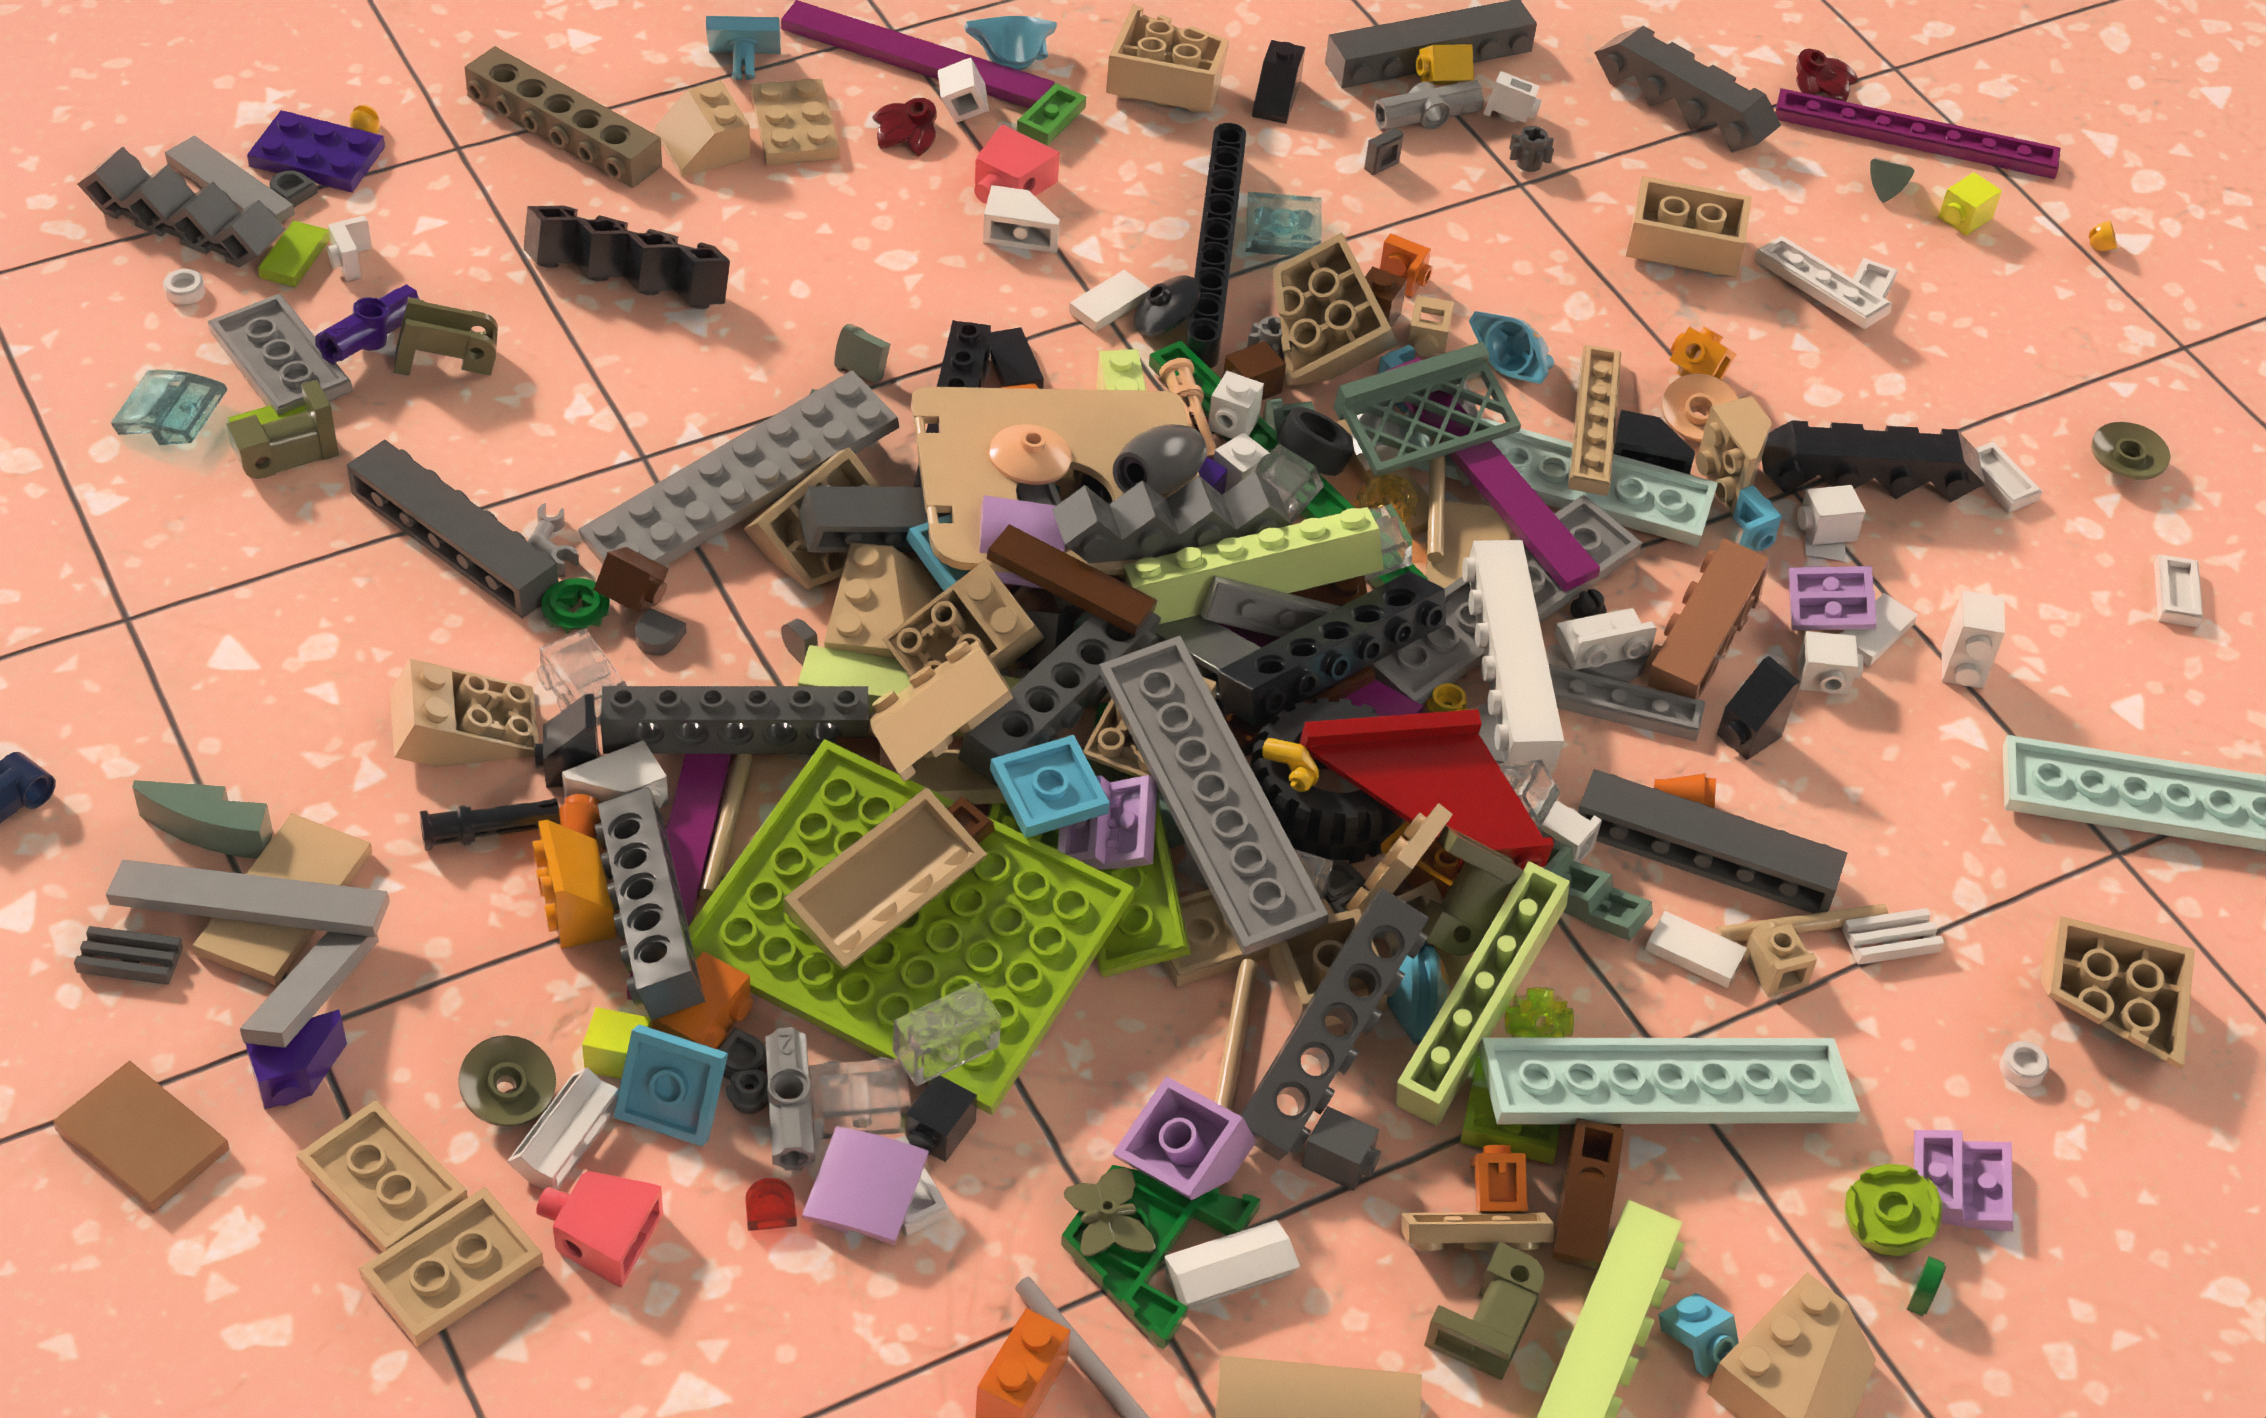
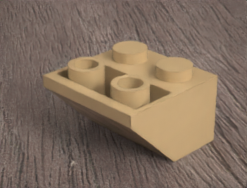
M1753 396L1711 406L1707 423L1704 426V434L1699 452L1696 455L1698 471L1707 480L1718 482L1716 495L1721 502L1725 503L1732 515L1734 514L1740 490L1752 486L1756 479L1772 424L1770 418Z

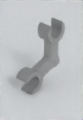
M546 503L538 507V524L527 542L541 552L549 553L558 565V575L565 576V563L563 561H570L572 564L579 566V554L572 546H557L548 540L552 532H557L564 527L565 514L564 508H561L557 516L547 517Z

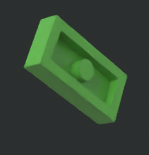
M1056 83L1017 120V132L1048 146L1086 108V96Z

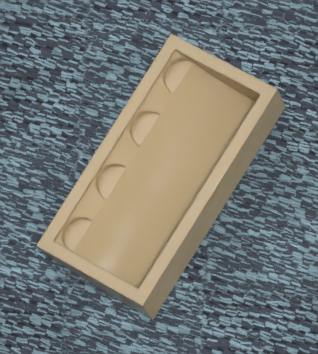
M926 787L784 898L783 910L829 958L845 970L986 858L987 853Z
M1221 1355L1217 1374L1215 1418H1421L1422 1374Z

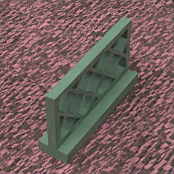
M1483 342L1339 386L1333 408L1339 420H1346L1375 477L1520 431L1521 423L1487 363L1489 352ZM1481 377L1488 391L1486 396H1482L1464 389V385L1467 381ZM1441 390L1454 395L1450 407H1446L1428 400L1430 393ZM1459 398L1481 406L1476 418L1454 410ZM1405 401L1418 406V410L1414 419L1392 411L1394 405ZM1485 408L1502 414L1506 423L1495 426L1480 419ZM1423 409L1445 417L1440 429L1418 421ZM1368 412L1383 419L1378 430L1361 424L1357 415ZM1450 419L1471 427L1470 433L1462 437L1448 433L1445 429ZM1387 420L1409 428L1404 441L1382 432ZM1413 431L1435 438L1433 446L1421 448L1409 443ZM1380 442L1398 449L1397 457L1381 462L1375 451L1377 443Z

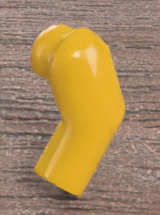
M1268 738L1265 741L1262 751L1264 759L1288 765L1291 770L1289 780L1292 782L1290 785L1293 789L1305 792L1317 783L1319 769L1305 746L1274 738Z

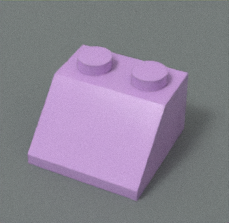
M1166 1076L1112 1154L1120 1161L1186 1198L1193 1200L1230 1181L1257 1141L1242 1116Z

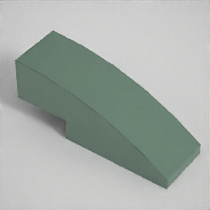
M134 780L132 789L139 816L158 829L182 841L207 850L254 859L260 856L271 841L273 829L267 803L229 801L225 786Z

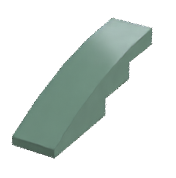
M1553 841L1554 846L1546 866L1542 868L1570 881L1567 906L1563 912L1630 942L1653 915L1652 901L1613 888L1612 874L1574 861L1572 847Z

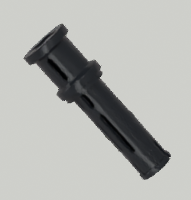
M557 798L471 810L470 806L460 805L457 811L429 814L427 810L419 811L425 851L432 850L433 845L461 842L465 846L471 845V842H475V838L539 829L538 821L550 820L560 825Z

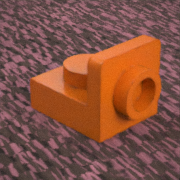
M1390 233L1383 244L1380 269L1407 279L1405 295L1412 297L1420 286L1425 287L1431 277L1433 266L1429 265L1431 249Z
M1510 1145L1483 1146V1153H1478L1470 1158V1168H1475L1476 1212H1527L1526 1153H1511Z

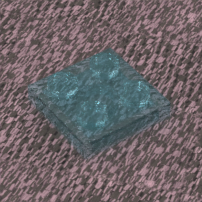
M1248 192L1245 252L1297 256L1321 243L1322 197Z

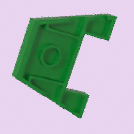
M1112 1165L1107 1172L1111 1171L1112 1169H1120L1126 1167ZM1127 1168L1132 1172L1135 1188L1131 1200L1125 1204L1133 1203L1136 1207V1213L1128 1217L1139 1220L1152 1234L1156 1246L1151 1253H1137L1124 1250L1114 1243L1104 1252L1091 1257L1083 1256L1080 1250L1082 1233L1089 1224L1081 1221L1084 1213L1078 1211L1063 1232L1061 1245L1156 1346L1164 1350L1187 1317L1188 1306L1148 1285V1282L1193 1218L1228 1236L1246 1230L1259 1210L1261 1199L1247 1194H1243L1242 1199L1219 1194V1188H1215L1190 1200L1144 1173Z

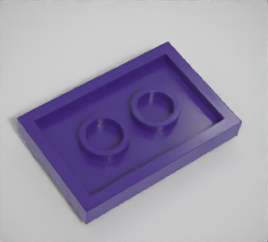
M280 110L248 152L247 159L249 166L277 174L283 171H297L316 182V184L353 193L384 150L385 142L383 135Z

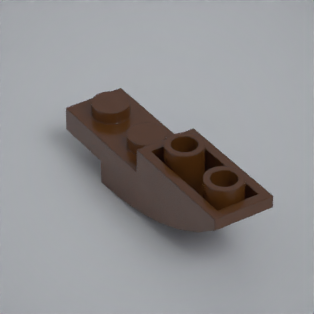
M1577 1118L1576 1123L1571 1124L1565 1177L1559 1196L1552 1251L1553 1259L1599 1270L1603 1260L1619 1171L1624 1133L1621 1124H1601Z

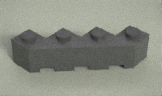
M1644 25L1617 35L1594 52L1609 83L1634 75L1649 106L1675 98L1690 129L1716 121L1731 153L1758 145L1781 126L1765 93L1756 88L1748 90L1735 82V76L1713 64L1707 67L1694 59V53L1674 42L1666 44L1655 38V32Z
M124 146L105 158L77 183L105 215L116 219L120 215H124L134 219L135 226L161 237L165 233H169L179 237L181 245L206 255L212 250L224 255L226 263L238 268L259 256L285 230L275 214L260 200L239 211L232 203L229 195L221 190L214 181L194 193L186 184L185 179L175 172L169 164L150 176L142 168L140 161L130 154Z
M1256 471L1224 494L1219 493L1198 476L1167 499L1162 497L1144 481H1141L1110 504L1084 485L1052 509L1065 546L1089 564L1134 560L1145 557L1155 558L1176 553L1187 547L1197 548L1218 543L1225 538H1239L1260 533L1267 528H1281L1292 525L1278 490Z

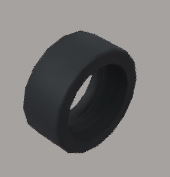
M1296 407L1291 409L1277 432L1276 440L1290 457L1301 465L1324 475L1336 476L1342 473L1355 452L1352 436L1342 426L1331 418L1309 408Z

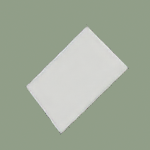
M1805 533V556L1845 562V542L1812 546Z

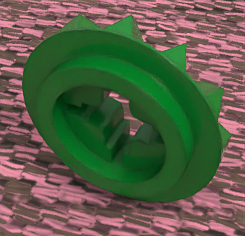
M584 578L565 579L552 585L543 595L541 602L542 614L544 618L548 619L551 628L561 626L566 634L573 628H579L585 634L588 626L600 627L602 618L609 616L610 598L593 590L596 584L595 581ZM579 599H582L583 607H579L577 612H570L569 608H573L575 604H578Z

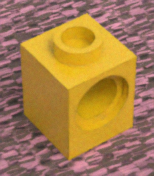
M1431 45L1420 49L1416 61V70L1421 82L1429 81L1434 85H1453L1473 81V45Z

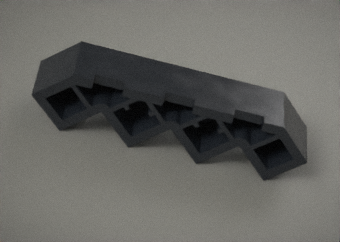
M564 205L527 206L523 250L539 266L554 268L558 267L559 263H574L590 280L607 281L609 277H624L639 293L645 295H656L660 291L674 290L690 307L697 309H706L713 304H725L730 260L713 245L700 242L697 244V248L678 244L679 236L653 229H648L646 233L627 230V222L601 215L597 216L596 219L577 217L578 209Z
M1791 420L1769 432L1761 458L1763 472L1784 493L1818 475L1830 487L1852 485L1854 489L1875 478L1895 499L1928 482H1931L1950 502L1985 485L1978 451L1958 429H1941L1940 434L1919 433L1918 427L1886 425L1885 431L1864 430L1863 424L1831 422L1830 428L1809 427L1808 421Z

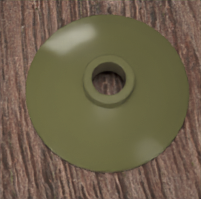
M2112 422L2105 424L2095 432L2091 442L2092 452L2097 461L2110 472L2128 479L2146 480L2155 478L2167 469L2171 458L2166 442L2151 429L2136 423Z
M503 1035L486 1039L470 1050L462 1062L458 1085L463 1102L476 1117L492 1125L513 1127L533 1121L547 1109L555 1092L556 1073L550 1058L538 1045L525 1038ZM501 1082H508L513 1085L514 1091L511 1093L501 1092L498 1090L497 1085Z

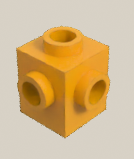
M1704 326L1700 332L1688 327L1685 334L1680 333L1671 347L1672 356L1669 361L1679 366L1676 374L1681 377L1699 373L1711 375L1722 380L1737 354L1720 344L1724 337Z

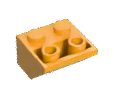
M550 820L538 821L540 840L532 841L537 867L535 871L540 897L543 896L545 904H547L544 905V913L548 932L557 931L561 949L616 938L613 918L614 910L608 893L596 839Z

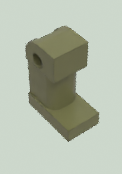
M408 297L396 345L393 373L409 376L415 351L419 350L462 359L461 370L491 376L496 359L498 323L492 316L483 312L467 311ZM481 326L485 330L483 332H476L471 328Z
M317 379L301 384L305 412L262 425L257 415L226 423L230 444L246 475L256 479L266 478L297 466L339 456L331 405ZM268 457L264 463L255 464L259 458Z
M1445 825L1436 841L1448 853L1465 862L1442 903L1440 904L1430 899L1423 912L1429 919L1422 932L1428 935L1426 942L1450 954L1464 956L1476 951L1523 870L1512 864V859Z
M1499 1242L1486 1269L1479 1296L1483 1298L1473 1319L1438 1305L1431 1319L1424 1346L1503 1380L1536 1309L1538 1296L1545 1277L1541 1264L1529 1254Z

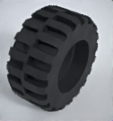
M1316 698L1312 704L1308 705L1305 701L1290 706L1289 712L1282 710L1273 716L1270 723L1263 726L1258 734L1257 742L1254 744L1251 769L1295 852L1301 854L1300 858L1303 860L1314 862V858L1321 860L1336 859L1348 860L1349 864L1364 861L1367 854L1375 857L1382 853L1381 843L1406 822V820L1362 790L1335 793L1311 786L1308 791H1296L1290 785L1292 782L1289 780L1291 770L1288 765L1266 760L1263 757V746L1268 738L1299 744L1305 722L1379 716L1375 714V708L1364 703L1360 707L1351 704L1352 700L1339 698V702H1328V698ZM1313 759L1318 769H1330L1317 759Z

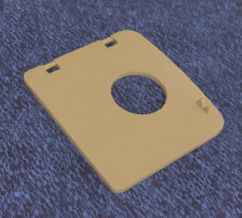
M921 387L916 389L912 394L911 409L916 431V446L925 511L929 525V540L933 554L942 563L959 570H972L986 560L994 572L1012 573L987 560V553H980V521L983 496L1018 500L1016 489L1020 483L1002 475L994 467L989 456L991 441L1001 430L1015 425L1027 424L1044 427L1057 433L1066 441L1071 450L1072 460L1069 469L1083 472L1098 480L1108 490L1114 501L1124 494L1117 486L1113 477V464L1118 454L1134 437L1153 427L1167 424L1188 426L1182 398L1169 391L966 387ZM925 424H938L939 433H926ZM1199 472L1196 474V476H1195L1192 480H1194L1196 477L1199 476ZM1176 490V491H1174V492H1172V493H1170V494L1164 495V496H1162V497H1164L1165 499H1167V498H1169L1171 495H1173L1174 493H1176L1178 490ZM937 513H951L952 523H939ZM1065 546L1064 551L1108 575H1125L1124 565L1140 560L1089 564L1067 546Z

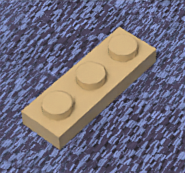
M1545 1212L1401 1213V1233L1409 1244H1414V1247L1420 1250L1443 1249V1243H1462V1247L1465 1249L1488 1250L1491 1248V1243L1499 1242L1510 1243V1247L1515 1249L1534 1250L1539 1248V1243H1554V1223Z

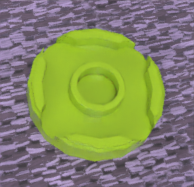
M1884 1164L1867 1169L1860 1174V1179L1853 1186L1851 1184L1846 1192L1845 1219L1851 1234L1864 1247L1883 1255L1902 1256L1918 1252L1933 1241L1941 1227L1942 1200L1936 1185L1929 1178L1927 1181L1923 1176L1919 1175L1918 1170L1907 1165Z

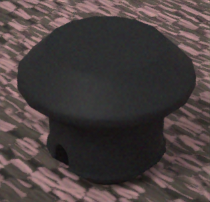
M1587 589V592H1580L1579 597L1571 603L1570 612L1575 619L1607 613V609L1603 604L1604 597L1595 589Z

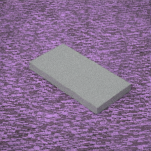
M281 294L207 321L209 332L267 406L270 405L277 415L305 405L301 384L317 379L328 401L353 392L351 380L337 363L332 365L322 358L321 352L315 346L316 337Z

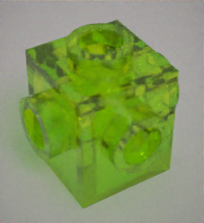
M1527 987L1526 995L1515 994L1513 1006L1506 1007L1505 1032L1506 1034H1511V1038H1566V1036H1572L1574 1030L1573 1009L1567 1008L1568 1001L1560 996H1554L1555 989ZM1542 1017V1021L1536 1025L1537 1020Z

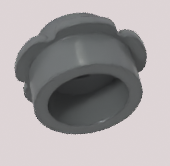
M758 1069L740 1070L731 1076V1084L726 1087V1095L738 1111L753 1114L767 1106L768 1082L765 1072ZM747 1086H753V1087H754V1089H751V1090H747V1089H745V1088H746Z

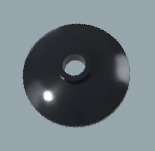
M1181 275L1154 285L1135 311V328L1142 335L1157 336L1177 327L1197 306L1201 296L1199 283L1191 276Z

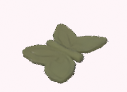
M1127 1168L1112 1169L1102 1175L1097 1184L1080 1183L1069 1186L1064 1191V1198L1073 1208L1084 1213L1081 1221L1089 1224L1082 1233L1080 1247L1085 1257H1091L1104 1252L1114 1243L1124 1250L1137 1253H1151L1156 1247L1152 1234L1139 1220L1128 1217L1136 1213V1207L1133 1203L1125 1204L1131 1200L1135 1188L1132 1172Z

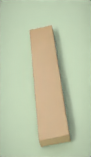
M1587 344L1583 347L1568 489L1608 496L1611 484L1622 352L1619 350Z

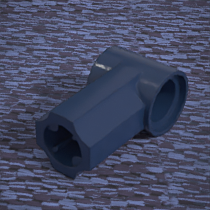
M18 751L6 755L0 761V823L23 806L29 809L40 807L50 799L56 787V780L53 775L24 753Z

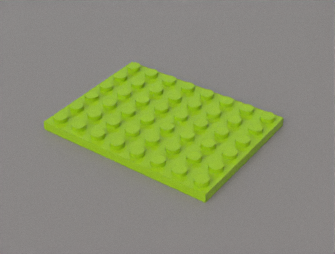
M824 739L690 924L689 932L695 958L697 959L704 951L750 976L751 993L928 1083L938 1074L977 1095V1108L993 1116L1135 896L1134 887L1031 837L1025 838L1022 833L991 819L994 822L995 831L979 844L987 853L986 858L844 970L829 958L784 912V898L926 787L909 779L904 782L899 774ZM930 790L946 809L955 802Z

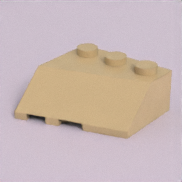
M1133 4L1109 54L1106 93L1117 95L1122 99L1150 101L1158 106L1171 105L1186 108L1195 113H1211L1220 88L1229 40L1193 26L1183 29L1171 24L1172 18L1161 14L1157 16V19L1143 14V7Z
M1342 232L1273 268L1277 307L1282 331V349L1286 363V383L1288 386L1331 380L1399 345Z
M850 447L835 453L744 528L772 564L806 589L841 577L848 552H808L799 516V510L808 486L859 487L867 485L880 487Z
M851 542L824 640L825 648L896 659L882 638L940 595L939 584L930 571L892 546Z
M978 640L971 645L967 641L958 644L946 653V662L934 670L931 666L921 669L908 680L911 684L909 687L897 695L894 690L889 691L872 704L875 710L869 713L871 729L904 782L917 773L912 764L920 758H936L949 748L948 745L954 740L952 734L959 729L961 733H966L973 730L1013 699L1007 682Z
M2059 916L2045 941L2040 980L2048 997L2181 1070L2184 1067L2195 949Z
M1807 1272L1719 1362L1707 1394L1737 1418H1855L1876 1358L1848 1303Z

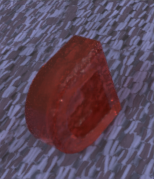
M764 1178L750 1186L745 1197L748 1231L797 1226L794 1192L786 1182L777 1178Z

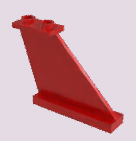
M1479 709L1310 721L1304 723L1299 744L1306 747L1312 759H1317L1410 824L1419 812L1428 817L1439 803L1453 814L1446 823V826L1512 859L1511 863L1524 870L1529 861L1540 867L1546 866L1554 846L1553 838H1543L1481 738L1479 732L1482 722ZM1460 858L1456 865L1457 872L1460 871L1465 862Z

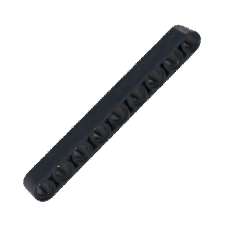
M1235 123L1219 124L1215 127L1213 133L1194 278L1201 287V296L1197 306L1189 315L1186 346L1210 369L1214 368L1219 361L1246 144L1245 129Z

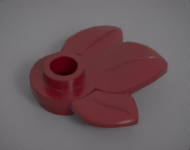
M1811 48L1802 50L1796 59V71L1798 73L1796 83L1802 93L1817 95L1821 91L1835 100L1847 101L1850 93L1849 84L1855 83L1858 80L1856 72L1848 64L1839 59L1827 58L1823 52Z
M914 98L905 104L891 103L881 107L872 117L873 121L880 124L877 132L880 149L907 141L912 152L917 156H921L935 141L936 130L933 125L937 118V110L934 103L929 99Z

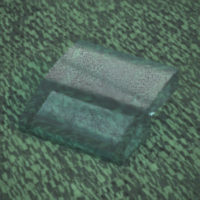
M147 370L111 421V425L118 435L151 433L159 445L192 443L228 389L224 383L198 374L176 370Z

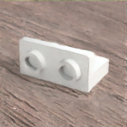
M1629 608L1559 622L1556 624L1554 635L1572 669L1578 670L1650 655L1657 628L1652 621L1641 623L1635 610Z

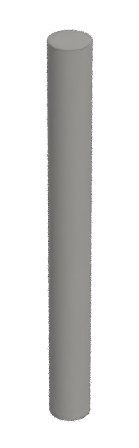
M1031 1277L1023 1278L1016 1285L1015 1291L1033 1312L1071 1330L1068 1353L1123 1418H1150Z

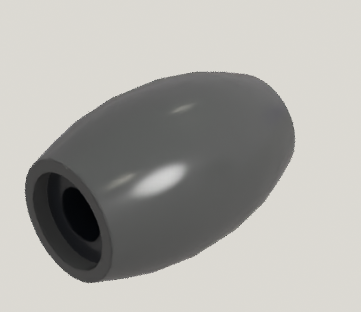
M1167 424L1153 427L1134 437L1118 454L1113 464L1114 480L1123 493L1139 482L1144 481L1161 496L1170 494L1185 486L1201 469L1207 456L1206 443L1202 435L1190 426Z

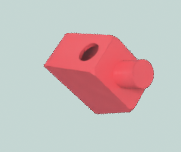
M1002 124L975 160L976 186L974 187V193L982 203L987 204L991 185L1029 190L1034 196L1038 195L1058 182L1060 152Z
M588 1171L580 1176L570 1195L550 1187L545 1188L539 1198L536 1214L555 1221L553 1225L555 1249L561 1255L622 1288L663 1215L661 1186Z

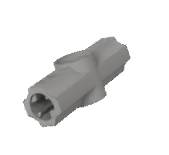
M1477 80L1438 88L1428 81L1418 83L1407 94L1376 100L1373 111L1376 124L1381 131L1422 123L1427 129H1435L1442 126L1449 117L1482 110L1484 98L1482 87Z
M794 1027L777 1028L775 1032L765 1036L772 1163L784 1168L785 1171L802 1170L804 1166L815 1161L811 1082L809 1079L806 1033H801L795 1030Z

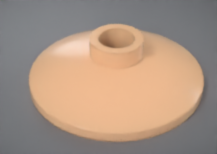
M1699 373L1688 374L1674 380L1667 387L1662 399V414L1666 423L1677 434L1686 439L1701 442L1711 406L1734 401L1738 397L1727 383L1717 377ZM1694 412H1699L1704 416H1698Z
M1015 425L1001 430L992 439L989 450L992 464L1002 475L1027 485H1044L1059 480L1068 472L1072 460L1071 450L1061 436L1047 428L1036 425Z

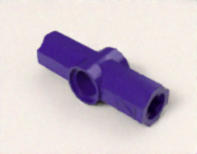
M406 284L379 299L368 297L357 300L353 304V311L350 316L316 334L315 346L321 352L322 358L333 365L361 349L373 351L383 348L387 343V334L402 325L408 297L420 299L417 290Z

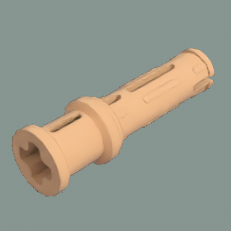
M1187 358L1170 360L1159 371L1161 381L1167 384L1169 392H1173L1182 398L1188 426L1196 429L1195 424L1198 425L1200 434L1206 443L1207 457L1214 460V452L1217 448L1201 405L1204 398L1203 390L1199 385H1196L1193 377L1194 365ZM1175 371L1179 372L1178 376L1175 375Z

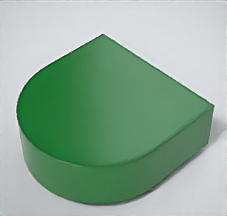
M1928 1256L1920 1272L1907 1310L1922 1317L1924 1314H1927L1945 1273V1262Z

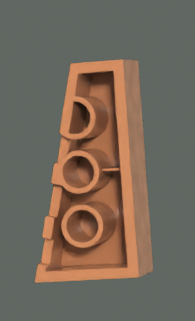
M1723 538L1716 552L1711 549L1708 551L1700 568V572L1703 573L1698 583L1691 581L1682 600V604H1685V607L1681 614L1675 612L1672 614L1664 631V635L1667 636L1662 646L1656 644L1647 659L1646 667L1651 669L1648 686L1660 691L1699 699L1717 669L1719 659L1716 658V655L1726 656L1731 648L1736 631L1741 632L1748 620L1747 615L1750 609H1755L1761 600L1769 557L1726 538Z

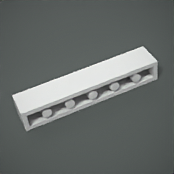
M1523 540L1473 541L1470 556L1463 559L1462 575L1464 582H1469L1471 588L1468 605L1470 614L1476 615L1477 619L1475 627L1476 647L1483 648L1484 652L1481 674L1483 681L1489 682L1488 711L1490 716L1496 717L1497 722L1494 732L1495 747L1497 750H1502L1505 767H1556L1564 743V737Z

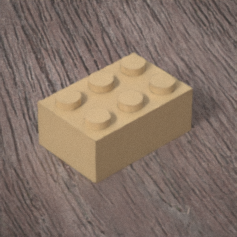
M1642 176L1633 213L1626 257L1736 278L1746 243L1752 196Z

